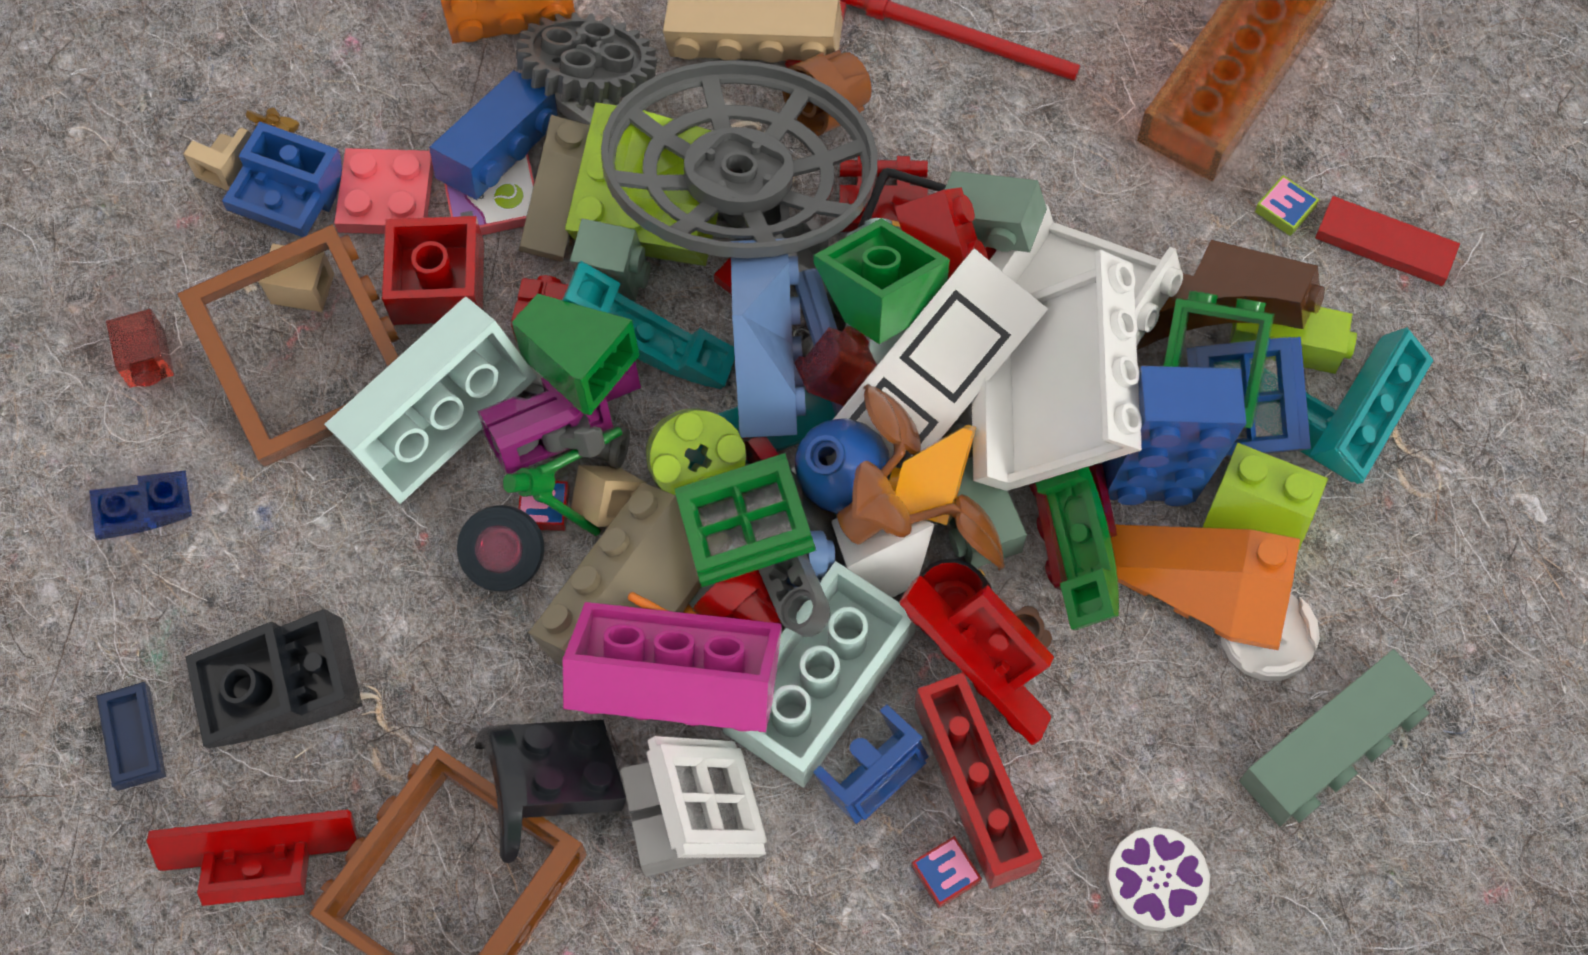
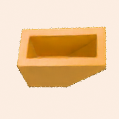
M965 425L921 450L916 455L906 459L901 468L895 467L892 470L889 478L892 490L895 491L896 496L904 503L909 515L949 503L955 504V498L958 497L975 435V426ZM945 514L927 520L947 525L952 516Z

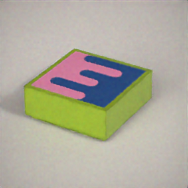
M1282 175L1260 200L1254 212L1289 236H1292L1316 208L1319 199Z

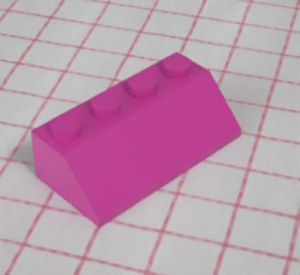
M585 602L563 657V709L583 711L588 714L602 713L628 716L639 720L654 719L680 722L690 726L706 725L732 728L742 732H766L773 703L782 624Z

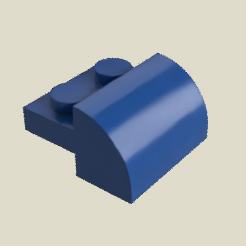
M259 121L239 154L243 166L222 202L227 211L299 237H305L320 211L330 212L336 199L342 174V161L339 150Z

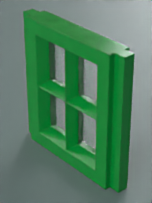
M785 453L674 489L702 588L817 551Z

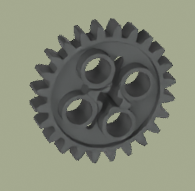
M572 12L571 19H565L560 14H555V21L542 17L540 18V25L529 23L528 31L521 30L520 39H517L516 68L522 70V79H532V88L545 86L546 96L559 93L561 94L562 102H566L573 97L577 98L579 105L582 106L586 103V100H593L594 103H603L604 99H608L613 104L618 105L620 96L624 98L640 84L655 77L657 58L655 57L656 49L649 47V38H639V30L626 31L627 23L624 22L612 25L610 17L597 21L594 14L591 13L586 19H581L575 12Z

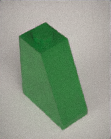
M538 293L512 321L520 354L524 360L583 414L591 415L640 356L632 319Z

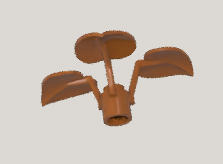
M870 384L863 387L865 390L864 401L868 415L882 436L893 444L894 453L881 470L869 461H863L857 466L853 483L852 503L837 513V520L844 534L853 543L858 545L882 529L887 534L890 533L904 538L911 533L912 523L947 514L956 518V526L959 532L977 552L995 564L999 571L1004 569L1003 550L998 532L986 511L970 497L961 494L955 498V504L949 503L909 515L904 503L896 496L895 491L892 490L887 476L904 457L906 451L912 455L920 452L921 442L918 430L908 412L893 397Z

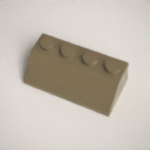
M642 482L528 632L556 664L563 667L564 654L585 602L640 608L628 600V594L634 592L668 611L683 613L702 587L676 495ZM699 514L703 526L712 524L709 520H707L705 517ZM724 532L706 537L711 556L728 551L734 543L730 536Z

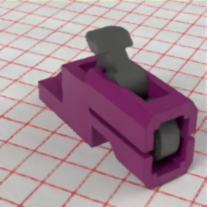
M636 362L631 365L591 415L581 413L543 377L541 382L544 392L527 399L513 396L477 412L485 438L506 475L569 449L578 450L581 457L591 458L599 455L605 447L602 432L613 428L607 402L641 388Z

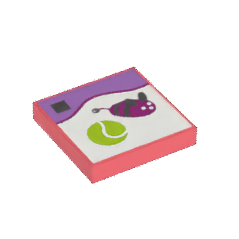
M528 154L522 160L517 161L501 176V179L495 186L490 187L477 200L444 183L451 217L477 216L482 235L524 227L534 185Z

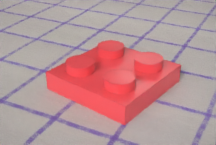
M345 148L334 221L337 232L385 234L386 219L428 218L434 171L430 151Z

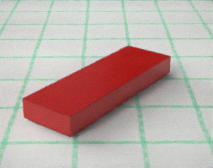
M1332 196L1315 236V239L1442 287L1448 278L1461 244Z

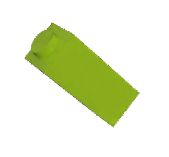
M1321 307L1317 314H1310L1304 329L1273 324L1270 339L1301 337L1303 367L1336 374L1343 359L1352 358L1357 340V332L1350 331L1353 313ZM1232 323L1229 343L1255 341L1259 324ZM1276 356L1266 357V359L1276 361Z

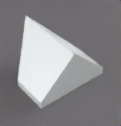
M837 518L831 520L847 568L890 597L897 596L905 592L911 582L919 577L935 524L926 520L912 523L911 533L904 538L890 533L887 534L882 529L858 545L853 543L844 534Z

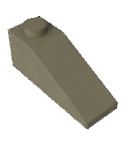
M551 115L518 251L560 262L563 261L569 237L565 227L590 125Z

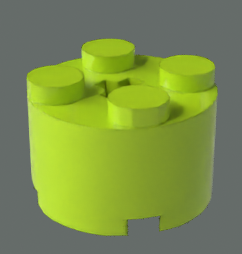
M690 408L676 411L657 423L650 433L646 444V461L649 473L655 484L661 490L675 495V488L745 466L746 450L740 434L728 420L704 409ZM701 444L703 445L701 453L706 457L702 465L695 463L690 469L688 468L690 460L684 456L688 448L696 450Z

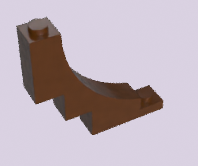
M1211 240L1194 276L1183 273L1182 284L1178 292L1173 297L1169 296L1159 312V318L1155 327L1150 332H1145L1137 344V351L1158 340L1169 337L1176 298L1188 299L1189 290L1218 295L1216 304L1236 307L1237 298L1266 303L1264 312L1275 314L1273 324L1304 329L1310 314H1317L1324 299L1325 287L1320 286L1318 266ZM1190 312L1186 331L1212 325L1250 322Z

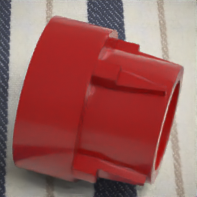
M759 570L715 583L693 607V610L699 615L782 624Z

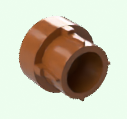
M840 49L826 56L824 53H819L788 67V69L808 75L831 87L846 98L859 113L865 110L863 106L870 101L872 86L869 73L859 58L852 53H841ZM782 91L784 102L786 103L791 94ZM807 102L796 121L805 125L817 136L841 126L832 116L810 102Z

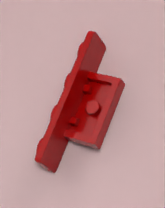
M922 576L913 580L899 601L909 619L915 625L920 626L939 646L942 654L964 672L973 682L977 692L983 697L988 698L1006 718L1009 726L1015 732L1021 734L1031 745L1039 742L1051 720V714L1030 693L1024 684L1049 668L1054 656L988 585L953 610Z
M337 810L151 830L148 832L146 842L156 867L160 871L201 867L197 894L201 905L207 906L305 895L309 855L349 851L355 841L359 839L351 811Z

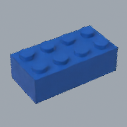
M1141 366L1138 381L1139 411L1142 419L1140 429L1141 451L1102 462L1110 500H1118V503L1122 505H1138L1145 501H1164L1169 506H1185L1196 502L1246 425L1241 369Z

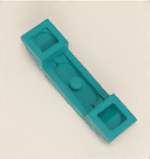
M583 261L577 264L562 299L563 301L632 319L640 356L637 358L638 360L673 376L717 389H722L725 386L735 360L733 346L701 328L693 334L685 331L619 294L620 282Z

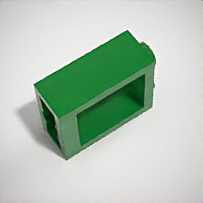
M1189 290L1188 299L1176 298L1164 366L1180 367L1190 312L1259 324L1244 401L1245 427L1252 428L1275 314L1264 312L1266 305L1264 302L1237 298L1236 307L1216 304L1218 298L1216 294Z

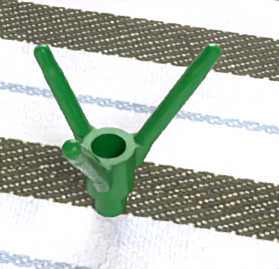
M616 427L604 433L605 444L621 436L623 433L622 429ZM573 449L546 464L541 463L536 467L521 468L516 473L505 475L503 487L506 492L518 493L523 497L533 496L535 500L548 505L592 535L598 536L601 532L599 527L553 497L552 494L555 487V472L581 458L578 450Z

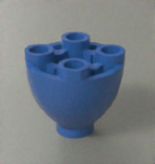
M847 418L827 420L810 429L799 443L794 459L796 479L807 498L822 510L837 514L852 503L853 483L857 466L863 461H869L881 470L890 459L889 451L881 436L867 424ZM836 451L837 457L835 462L828 465L825 457L827 455L831 456Z

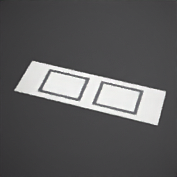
M973 249L834 419L847 418L867 424L881 436L891 458L894 453V446L874 426L865 406V390L863 387L870 384L886 392L901 404L916 425L921 442L920 451L927 448L944 436L978 395L985 375L988 382L1047 312L1048 308L976 249ZM836 451L831 456L827 455L825 457L828 465L835 462L837 457ZM906 451L896 467L901 468L903 462L911 457L912 454Z

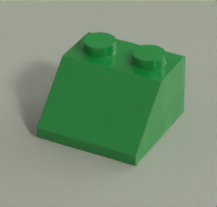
M880 218L816 253L813 263L845 323L880 345L908 328L947 282L950 259Z

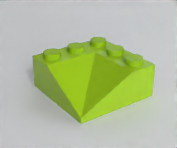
M596 102L565 230L576 241L582 218L635 229L641 246L645 247L646 257L706 266L709 254L688 250L667 242L647 231L629 217L612 197L603 176L601 145L603 130L617 105ZM643 110V112L663 127L674 120ZM631 123L624 131L617 146L615 167L618 171L643 174L644 154L652 139ZM695 126L682 132L678 137L692 144L697 138L712 130ZM665 148L657 163V175H684V159ZM621 187L634 203L652 217L668 226L677 222L659 208L648 190ZM688 190L663 191L673 204L687 214L700 204L691 196ZM718 212L707 223L716 225ZM697 230L691 233V235L699 236L708 239L713 238V235L705 234Z

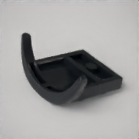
M604 719L496 725L484 727L478 733L474 743L475 748L486 750L494 777L499 813V854L504 863H511L518 856L522 818L622 811L626 796Z

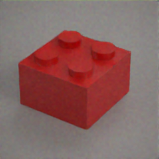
M477 216L386 219L382 301L393 325L436 323L465 296L483 310L484 240Z

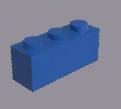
M513 70L429 147L435 179L477 200L490 187L495 186L501 179V176L517 161L522 160L529 150L546 135L551 115L558 116L555 94L546 96L545 86L532 88V79H522V74Z

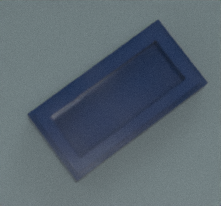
M145 682L96 695L112 787L120 791L165 778L166 772L150 687Z

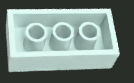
M465 296L324 425L365 470L401 504L482 429L477 411L513 396L517 397L537 378V375L497 322Z
M836 561L820 581L830 607V616L825 628L819 634L812 637H804L788 628H785L781 634L773 703L766 732H742L722 727L724 734L803 788L814 774L813 771L823 762L915 633V624L909 619L906 611L898 601ZM811 600L806 601L797 612L796 619L798 624L805 622L810 617L813 609Z

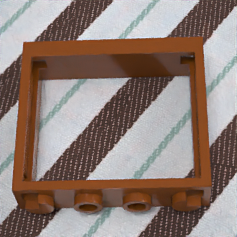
M333 224L177 293L258 461L264 467L332 436L333 433L324 424L345 405L271 439L206 304L330 250L388 367L398 358L392 343L400 339L389 316L386 315L379 318L372 302L379 300V296L368 274L359 278L352 262L360 258L349 235L346 234L339 237Z
M436 745L428 756H424L418 765L413 763L407 775L409 780L398 796L392 795L383 803L377 813L376 820L378 822L366 838L360 837L351 846L345 857L347 864L335 880L329 879L322 885L320 889L323 893L314 903L315 907L310 912V915L319 923L365 955L394 954L343 918L446 779L450 780L498 813L495 785ZM544 817L522 818V829L551 848L552 852L479 955H517L587 856L585 848L580 841Z

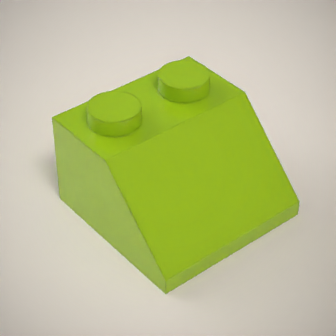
M1237 442L1202 528L1251 529L1300 539V549L1314 518L1328 478Z

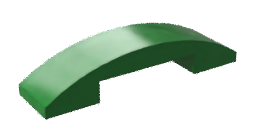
M1089 467L1035 482L1038 493L1047 495L1067 577V581L1060 583L1071 630L1076 631L1118 617L1119 589L1115 557L1104 510Z

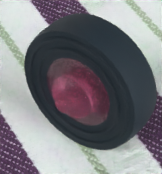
M496 505L476 512L466 521L458 537L457 556L462 570L476 585L490 591H509L524 585L537 573L544 557V539L537 523L526 512L512 506Z

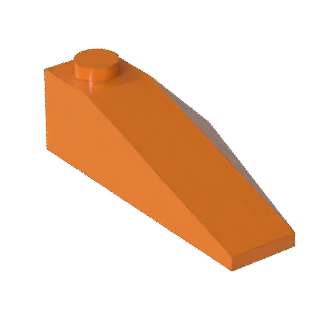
M1115 524L1118 536L1112 537L1111 542L1117 578L1120 584L1143 596L1152 595L1174 607L1175 613L1187 619L1191 616L1215 629V634L1229 641L1279 650L1300 539L1251 529Z

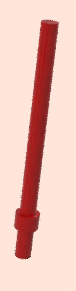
M840 0L846 2L847 5L865 10L866 15L881 21L886 17L1072 81H1076L1080 71V64L892 2L891 0Z

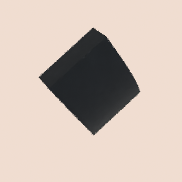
M326 609L319 610L282 626L271 621L185 656L203 747L208 749L287 732L363 706L343 620Z

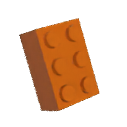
M440 0L452 44L475 42L481 38L504 34H518L521 30H528L529 23L540 25V18L542 17L555 21V14H560L565 19H571L572 12H575L573 0Z

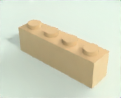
M668 0L663 34L670 57H679L687 60L695 58H717L725 61L738 59L763 60L770 63L786 61L788 59L803 61L819 53H824L826 56L839 50L843 19L840 0Z

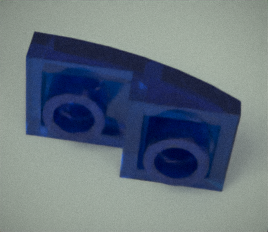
M186 470L137 476V485L89 490L96 540L144 532L191 517L192 511Z

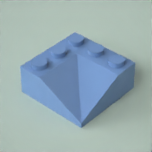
M754 240L731 241L739 243H755ZM784 254L761 258L731 257L732 321L740 436L745 438L797 435L796 416H806L801 336H792V325L801 324L799 297H790V285L799 284L798 256Z

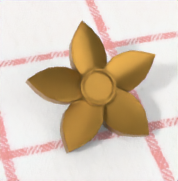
M269 108L266 116L247 110L245 116L256 123L254 129L260 121L294 133L298 130L300 123L289 117H280L275 108Z

